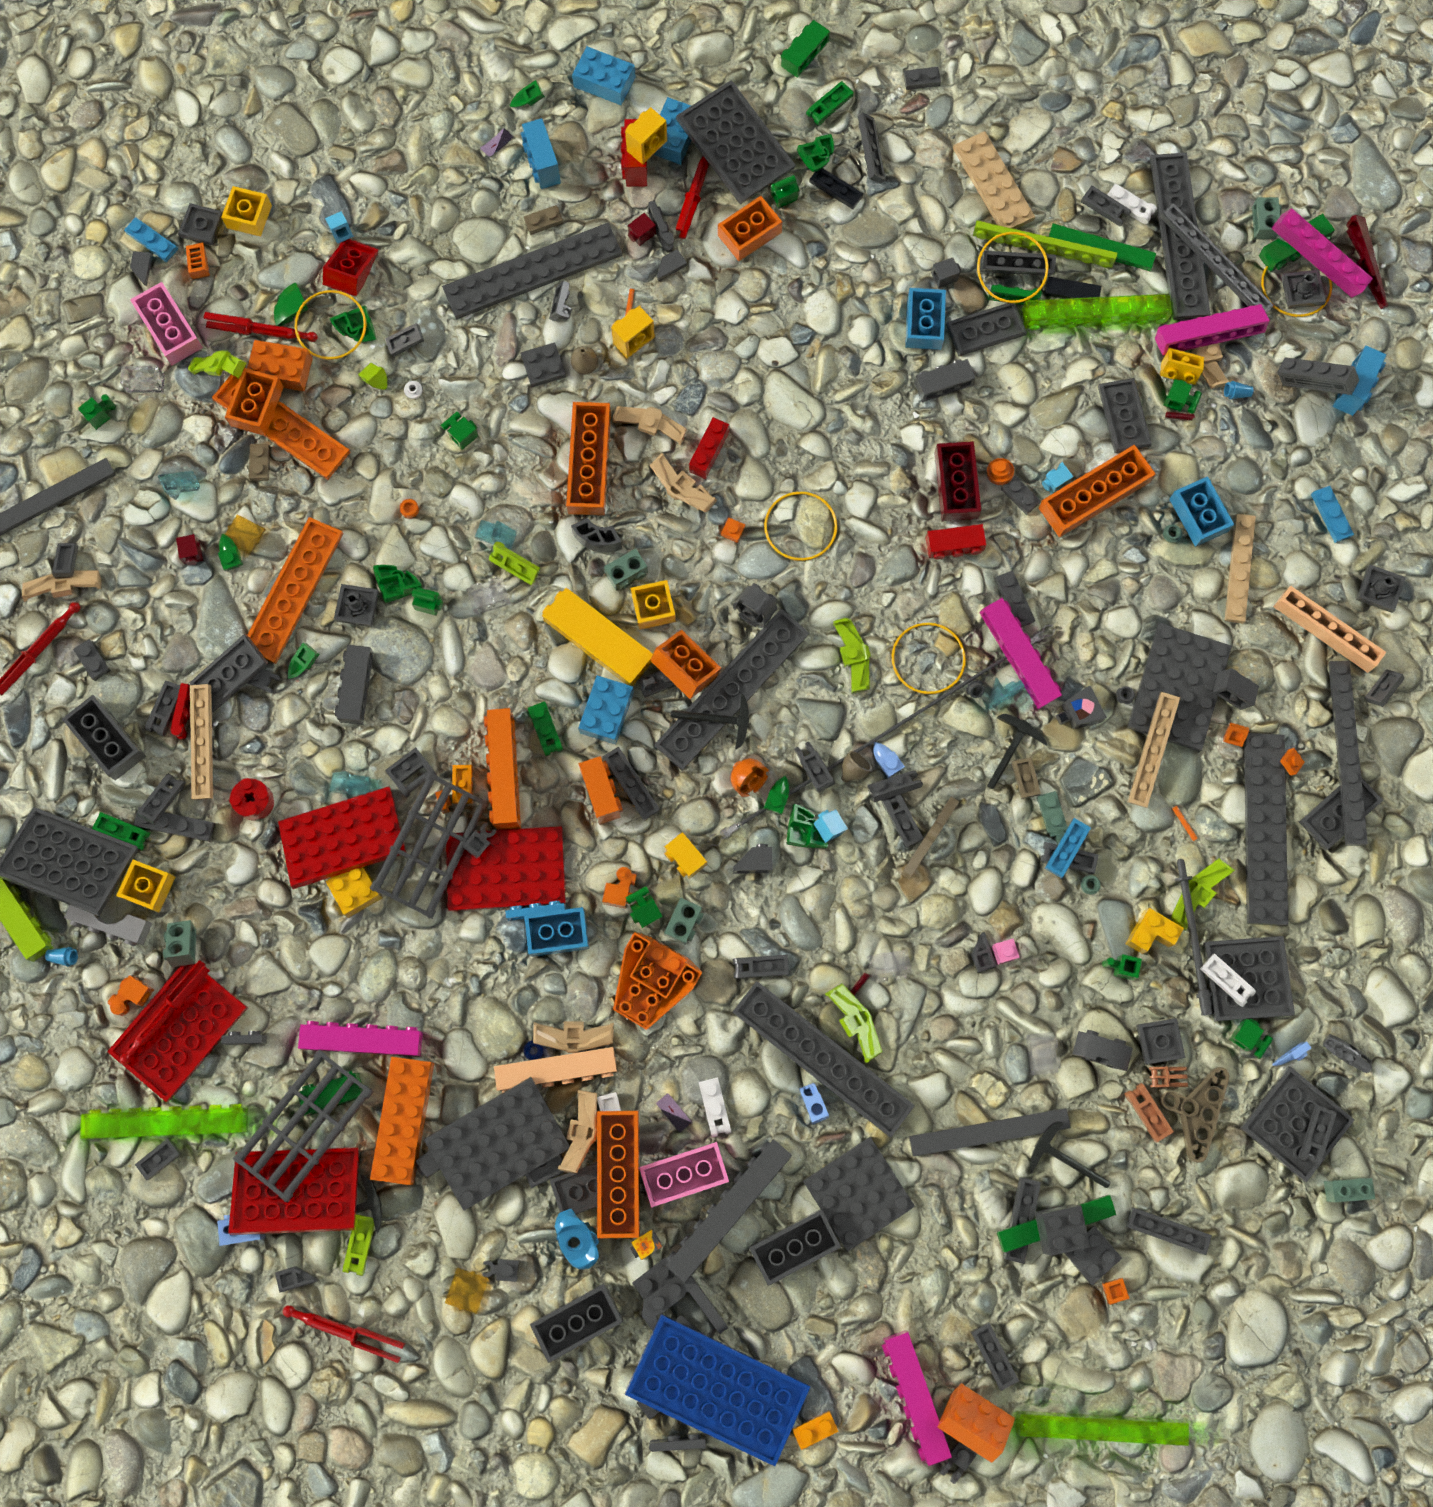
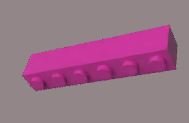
M1292 208L1283 213L1271 228L1351 298L1362 293L1373 279Z
M1261 304L1206 317L1158 327L1155 341L1162 355H1166L1169 348L1186 351L1265 333L1270 320Z
M1000 598L983 608L979 612L1036 707L1039 709L1062 695L1060 693V686L1052 680L1049 668L1046 665L1044 666L1040 660V653L1030 644L1031 639L1021 629L1019 619L1013 616L1010 604L1004 601L1003 598Z
M307 1021V1025L300 1024L298 1049L421 1056L423 1032L418 1031V1027H406V1030H398V1026H386V1029H378V1025L366 1024V1028H358L359 1024L346 1023V1027H340L339 1023L327 1022L326 1026L319 1025V1022Z
M905 1330L883 1338L885 1344L881 1346L885 1357H890L892 1364L889 1365L892 1377H896L899 1385L896 1386L899 1398H904L906 1406L903 1407L907 1420L911 1418L913 1427L910 1430L914 1441H919L921 1448L917 1450L921 1461H926L927 1465L930 1466L952 1458L944 1433L938 1428L940 1421L908 1331Z

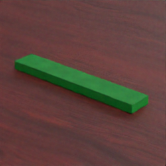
M1054 223L1049 233L1051 238L1117 252L1115 262L1151 271L1156 256L1155 252Z
M1110 1195L1078 1204L1082 1206L1085 1225L1116 1215ZM1036 1219L997 1231L1002 1252L1004 1253L1040 1241Z

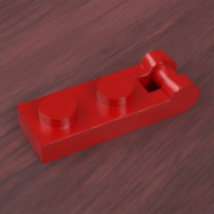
M185 683L180 685L171 725V733L178 739L183 740L188 735L185 727L187 720L190 719V685Z

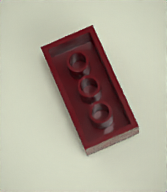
M974 441L937 444L934 455L941 522L979 519L981 502Z

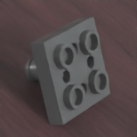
M1319 269L1284 273L1281 279L1288 309L1325 304L1326 299Z
M1369 564L1356 600L1393 613L1406 577Z
M341 584L334 621L372 627L379 590Z

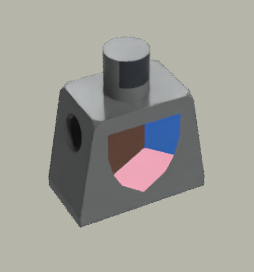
M1091 685L1066 700L1062 705L1064 712L1056 715L1060 725L1070 722L1073 729L1099 724L1107 718Z

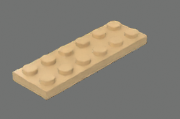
M985 131L953 146L954 152L997 225L1016 229L1034 221L1035 215Z

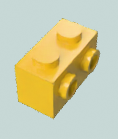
M1169 348L1161 362L1160 376L1173 380H1183L1195 385L1204 370V357Z
M683 832L664 846L666 851L664 855L670 862L674 861L679 866L676 869L682 877L687 876L690 879L707 865L705 858Z

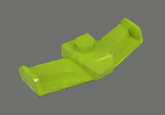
M220 350L213 353L212 356L193 358L188 370L194 375L204 371L208 375L221 376L224 370L239 379L247 363L231 355L229 351Z
M843 618L833 621V626L845 646L840 647L844 667L851 666V694L870 690L869 658L871 655L869 647L864 644L851 619Z
M1220 858L1192 877L1193 879L1188 880L1194 912L1198 905L1204 909L1216 895V892L1211 888L1235 871ZM1181 893L1171 915V920L1186 931L1188 923Z
M843 983L826 992L825 995L846 1015L839 1021L848 1037L857 1034L865 1063L881 1054L883 1051L868 1009L856 999Z

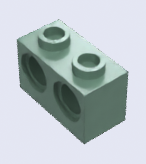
M1257 197L1252 206L1254 239L1277 238L1278 234L1271 228L1282 212V206L1279 205V197Z
M635 548L604 566V572L617 591L627 588L636 579H643L647 575L646 573H648V567ZM632 564L640 565L638 569L630 568ZM617 573H622L624 575L620 579L614 577Z
M680 898L664 935L684 945L688 941L691 942L696 933L693 930L696 923L700 924L704 913H701L702 907ZM686 909L694 910L695 914L692 918L684 916L683 913ZM683 926L687 931L685 935L678 936L675 933L676 928Z
M191 920L167 923V931L164 932L166 948L163 949V957L171 967L195 964L197 930Z
M1372 1178L1324 1181L1327 1202L1376 1199Z

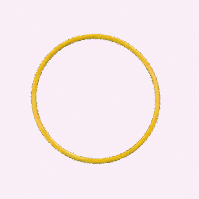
M1020 232L1001 233L990 239L982 248L977 262L978 277L986 292L995 299L1005 303L1024 302L1034 297L1043 288L1048 276V259L1042 246L1029 235ZM1001 236H1024L1033 241L1043 253L1046 264L1044 280L1038 290L1027 298L1021 300L999 298L988 290L981 278L980 261L982 254L992 241Z
M1266 266L1262 274L1261 286L1263 294L1271 302L1264 287V277L1268 266ZM1328 278L1329 294L1325 304L1313 312L1307 314H1291L1279 309L1275 305L1273 306V308L1285 315L1292 317H1306L1319 312L1328 303L1332 293V281Z
M326 290L310 296L300 306L295 318V333L301 346L308 349L301 341L297 328L300 312L306 303L314 297L325 293H337L350 298L359 307L364 321L363 333L358 343L347 353L335 357L320 356L309 350L310 354L315 357L334 360L349 355L361 344L366 332V317L361 305L352 296L341 291Z
M792 492L783 495L771 505L765 517L764 529L769 544L777 553L788 559L805 561L819 557L831 547L837 534V519L833 509L823 498L809 492ZM804 494L813 496L821 500L833 515L835 529L832 540L817 555L807 558L788 556L779 551L769 538L767 521L772 508L779 501L791 495Z
M920 623L909 627L897 638L892 649V665L899 680L909 689L922 694H937L950 689L959 681L965 669L966 654L962 642L953 631L936 623ZM925 625L940 627L951 633L960 644L963 653V666L957 679L948 687L938 691H921L908 685L899 675L894 660L895 649L902 636L913 628Z

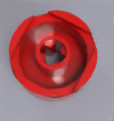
M242 779L233 787L229 798L232 808L239 815L251 821L267 817L274 807V797L271 789L257 779Z

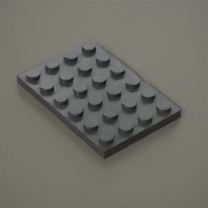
M732 80L676 116L677 122L740 205L793 170L796 166Z
M1159 622L1127 728L1148 735L1160 692L1180 697L1167 741L1201 752L1218 695L1213 693L1217 673L1226 669L1232 646Z
M33 807L0 858V878L100 916L139 849L137 846Z
M532 1077L527 1078L424 1138L427 1147L463 1211L548 1162L570 1147Z

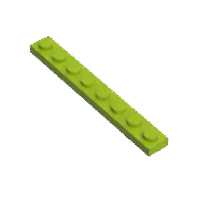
M977 220L972 235L979 239L990 240L1001 233L1020 232L1034 238L1047 254L1062 256L1066 259L1080 260L1087 264L1093 263L1105 268H1112L1117 257V252ZM1005 235L994 240L996 243H1006L1014 247H1023L1031 251L1041 252L1033 241L1024 236Z

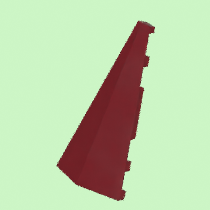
M1353 215L1346 224L1348 228L1346 232L1360 256L1356 264L1373 278L1368 287L1380 309L1386 308L1388 304L1366 218Z

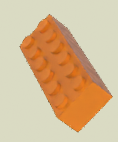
M573 402L566 501L568 514L605 516L611 422L610 403Z
M1134 444L1043 499L1039 510L1060 538L1149 484L1156 473Z
M510 708L487 710V716H484V726L488 732V735H485V744L488 746L489 751L486 754V763L490 769V772H487V781L491 788V791H488L489 803L492 806V810L489 811L490 822H492V825L497 830L521 829L514 716Z
M391 1057L370 1180L414 1185L417 1171L416 1166L418 1165L416 1160L419 1159L435 1063Z
M597 1111V1238H639V1111Z

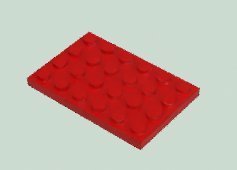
M390 786L278 821L290 886L292 889H296L386 860L391 851L390 847L394 845L401 831ZM403 842L400 850L406 852L405 844Z
M562 826L496 830L492 837L486 839L490 844L477 859L466 849L464 850L452 875L453 878L447 885L448 911L509 908L512 906L525 907L535 903L549 905L551 901H561V903L566 904ZM460 832L456 834L463 837L465 832ZM451 836L446 843L447 867L460 843L459 840Z
M195 964L180 966L107 1051L119 1063H121L120 1056L129 1050L136 1036L166 1002L165 997L173 991ZM207 974L182 1004L181 1009H175L147 1044L133 1055L131 1062L122 1065L165 1102H169L248 1007Z
M359 1148L327 1149L319 1159L318 1165L312 1168L295 1190L294 1196L288 1203L284 1202L279 1195L243 1166L235 1162L229 1235L355 1230ZM317 1149L304 1150L313 1155ZM276 1150L259 1173L268 1180L291 1150ZM251 1151L244 1161L253 1168L265 1151ZM299 1153L276 1182L275 1186L284 1193L309 1159Z

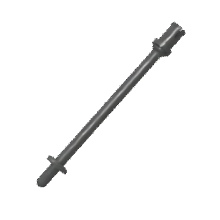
M1178 859L1179 878H1175V881L1180 882L1199 985L1196 997L1199 998L1201 1016L1214 1014L1211 1001L1212 992L1207 989L1205 973L1200 970L1203 962L1188 880L1193 878L1192 876L1187 877L1185 861Z

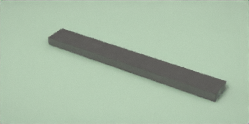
M1174 203L1161 213L1159 217L1247 306L1261 304L1265 312H1268L1274 306Z
M104 458L1 512L0 536L115 476L116 474L108 459Z
M1067 1108L909 1136L912 1157L1041 1134L1051 1124L1058 1121L1063 1122L1059 1130L1069 1129L1071 1126Z

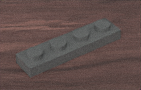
M861 113L858 115L865 154L864 158L868 170L867 174L869 179L881 184L886 179L875 120L873 117Z
M619 746L602 756L644 821L660 811Z
M164 812L155 825L138 817L136 814L134 826L210 842L215 823Z
M1019 1177L1009 1227L1034 1219L1041 1182ZM1028 1245L1005 1252L1003 1259L1025 1264Z
M1134 1207L1131 1208L1126 1225L1127 1228L1203 1255H1207L1212 1237L1210 1234Z

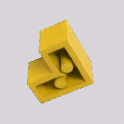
M1148 908L1143 911L1125 944L1141 954L1148 952L1154 940L1169 948L1176 944L1184 928L1153 909Z

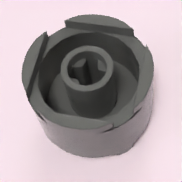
M753 583L745 588L733 604L734 610L738 609L740 612L738 616L746 623L754 627L758 624L761 625L760 628H763L777 610V599L774 595L767 594L759 585Z

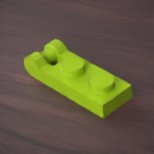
M494 543V551L490 553L489 560L532 585L537 578L540 567L509 550L503 543Z
M356 1214L355 1230L351 1231L342 1272H355L356 1275H364L375 1228L373 1217ZM353 1257L359 1259L358 1264L352 1263Z

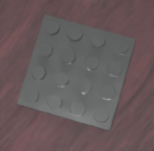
M1283 936L1203 943L1206 961L1212 954H1216L1256 991L1252 997L1250 996L1246 1000L1245 1006L1241 1007L1208 977L1209 989L1212 992L1211 1001L1214 1022L1295 1015ZM1240 987L1237 992L1241 994L1243 989Z
M1289 1066L1241 1125L1240 1129L1299 1179L1307 1182L1318 1166L1313 1165L1311 1161L1298 1159V1154L1302 1148L1315 1105L1337 1112L1322 1162L1354 1122V1119ZM1311 1147L1310 1153L1315 1154L1316 1148Z
M868 1137L803 1180L847 1252L915 1207L871 1137Z

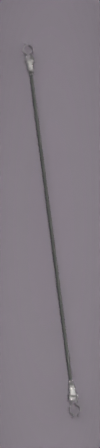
M1044 628L1043 631H1037L1030 638L1032 646L1045 639L1043 634ZM1006 656L854 750V752L862 751L1007 659ZM845 757L827 767L828 771L841 764ZM808 779L789 791L788 796L811 783V780ZM762 808L743 821L723 828L719 834L722 836L721 839L726 840L730 838L745 823L766 810Z

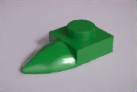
M535 80L521 89L512 99L510 107H521L526 104L532 106L545 96L539 83Z
M222 534L219 541L218 556L223 570L229 571L242 566L243 563L236 544L230 537Z
M302 643L290 661L288 678H295L306 669H310L320 654L307 643Z
M786 776L780 778L772 786L764 806L765 810L782 815L789 795V783Z

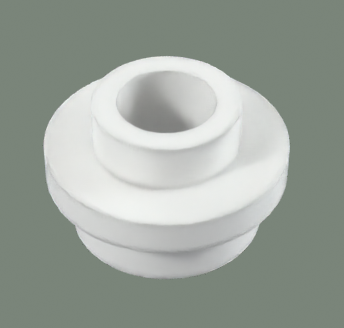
M410 381L404 387V393L410 399L419 398L423 391L421 384L416 381Z

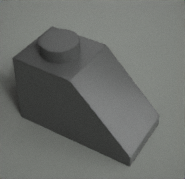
M757 844L756 847H752L733 867V874L772 873V847H768V844Z

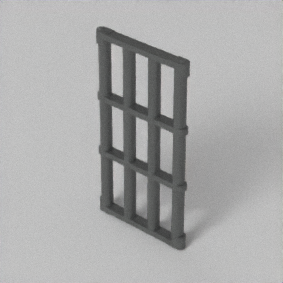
M428 772L425 783L411 811H408V817L394 845L390 847L391 851L370 889L422 913L429 919H433L436 913L435 909L449 881L452 880V875L465 850L462 845L472 835L483 812L487 810L490 803L439 778L432 772ZM434 781H437L445 787L429 819L418 815V812ZM451 790L462 794L446 828L435 822ZM470 798L478 802L479 805L462 837L452 831ZM416 818L426 823L410 855L400 850ZM434 827L443 832L429 862L426 863L418 859V856ZM451 836L459 840L460 843L444 872L435 866ZM397 854L408 858V861L392 892L389 893L380 888ZM416 862L426 868L409 902L398 896ZM434 871L442 875L443 878L427 910H423L417 907L416 904Z
M320 1049L315 1053L314 1059L295 1083L289 1086L288 1092L269 1116L263 1119L262 1125L243 1149L238 1151L233 1157L235 1162L243 1166L287 1203L294 1196L293 1193L312 1168L318 1165L319 1159L341 1131L343 1132L346 1129L345 1126L364 1101L369 1099L374 1092L330 1059ZM324 1059L332 1067L307 1098L299 1092V1089ZM340 1071L348 1078L322 1110L314 1102L337 1072ZM355 1083L363 1091L339 1122H337L329 1114ZM296 1095L304 1103L283 1130L280 1131L273 1125V1122ZM312 1107L319 1115L300 1140L295 1143L288 1135L308 1109ZM327 1119L335 1127L315 1153L311 1155L303 1148ZM270 1128L278 1136L252 1168L244 1159ZM285 1140L293 1149L267 1180L259 1172ZM301 1153L309 1160L283 1193L275 1184L297 1155Z

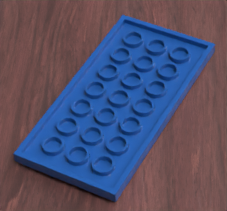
M661 1314L628 1384L625 1395L768 1464L776 1466L810 1386Z

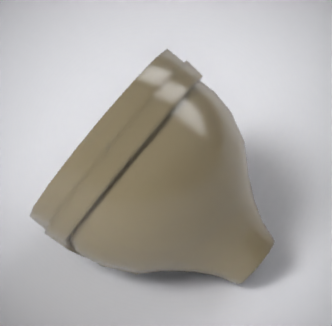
M588 346L577 347L571 355L572 368L579 374L592 373L598 366L597 354Z
M850 751L842 763L841 779L845 783L852 780H860L870 773L872 767L863 756L857 752Z

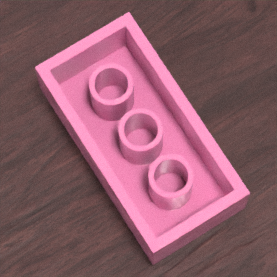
M163 282L130 299L171 366L203 348Z
M717 1142L639 1167L651 1207L729 1182Z

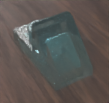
M194 471L161 474L158 476L164 492L174 500H177L181 492L198 491L200 488Z
M481 520L475 538L491 544L501 542L506 548L511 550L517 532L500 521H496V524Z
M996 677L993 681L988 708L991 710L1020 693L1025 687L1020 680L1017 683L1012 681L1003 688Z
M347 771L335 772L332 774L329 792L355 796L366 795L369 793L371 778L351 775Z

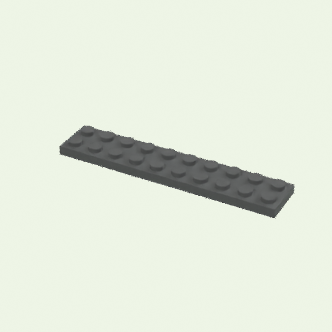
M1187 152L1151 155L1150 162L1173 320L1210 316L1203 260L1159 217L1162 212L1174 203L1198 228Z
M608 222L443 285L442 288L457 320L622 256V251Z
M780 609L692 703L686 712L733 717L740 710L741 693L744 694L746 701H748L809 636V632L784 610ZM678 718L654 744V747L683 771L720 732L726 723Z
M1248 733L1244 742L1247 924L1288 925L1285 768L1280 762L1285 755V735Z
M758 981L754 983L733 1010V1014L888 1137L891 1138L914 1108V1104Z

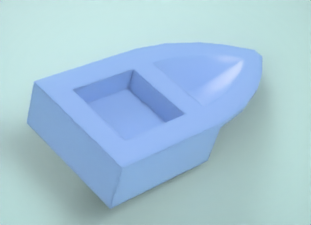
M874 742L873 752L875 759L888 778L904 769L905 766L894 751L892 752L881 743Z
M1307 1041L1301 1042L1279 1057L1272 1065H1283L1295 1059L1300 1061L1308 1055L1307 1051L1311 1049V1046Z

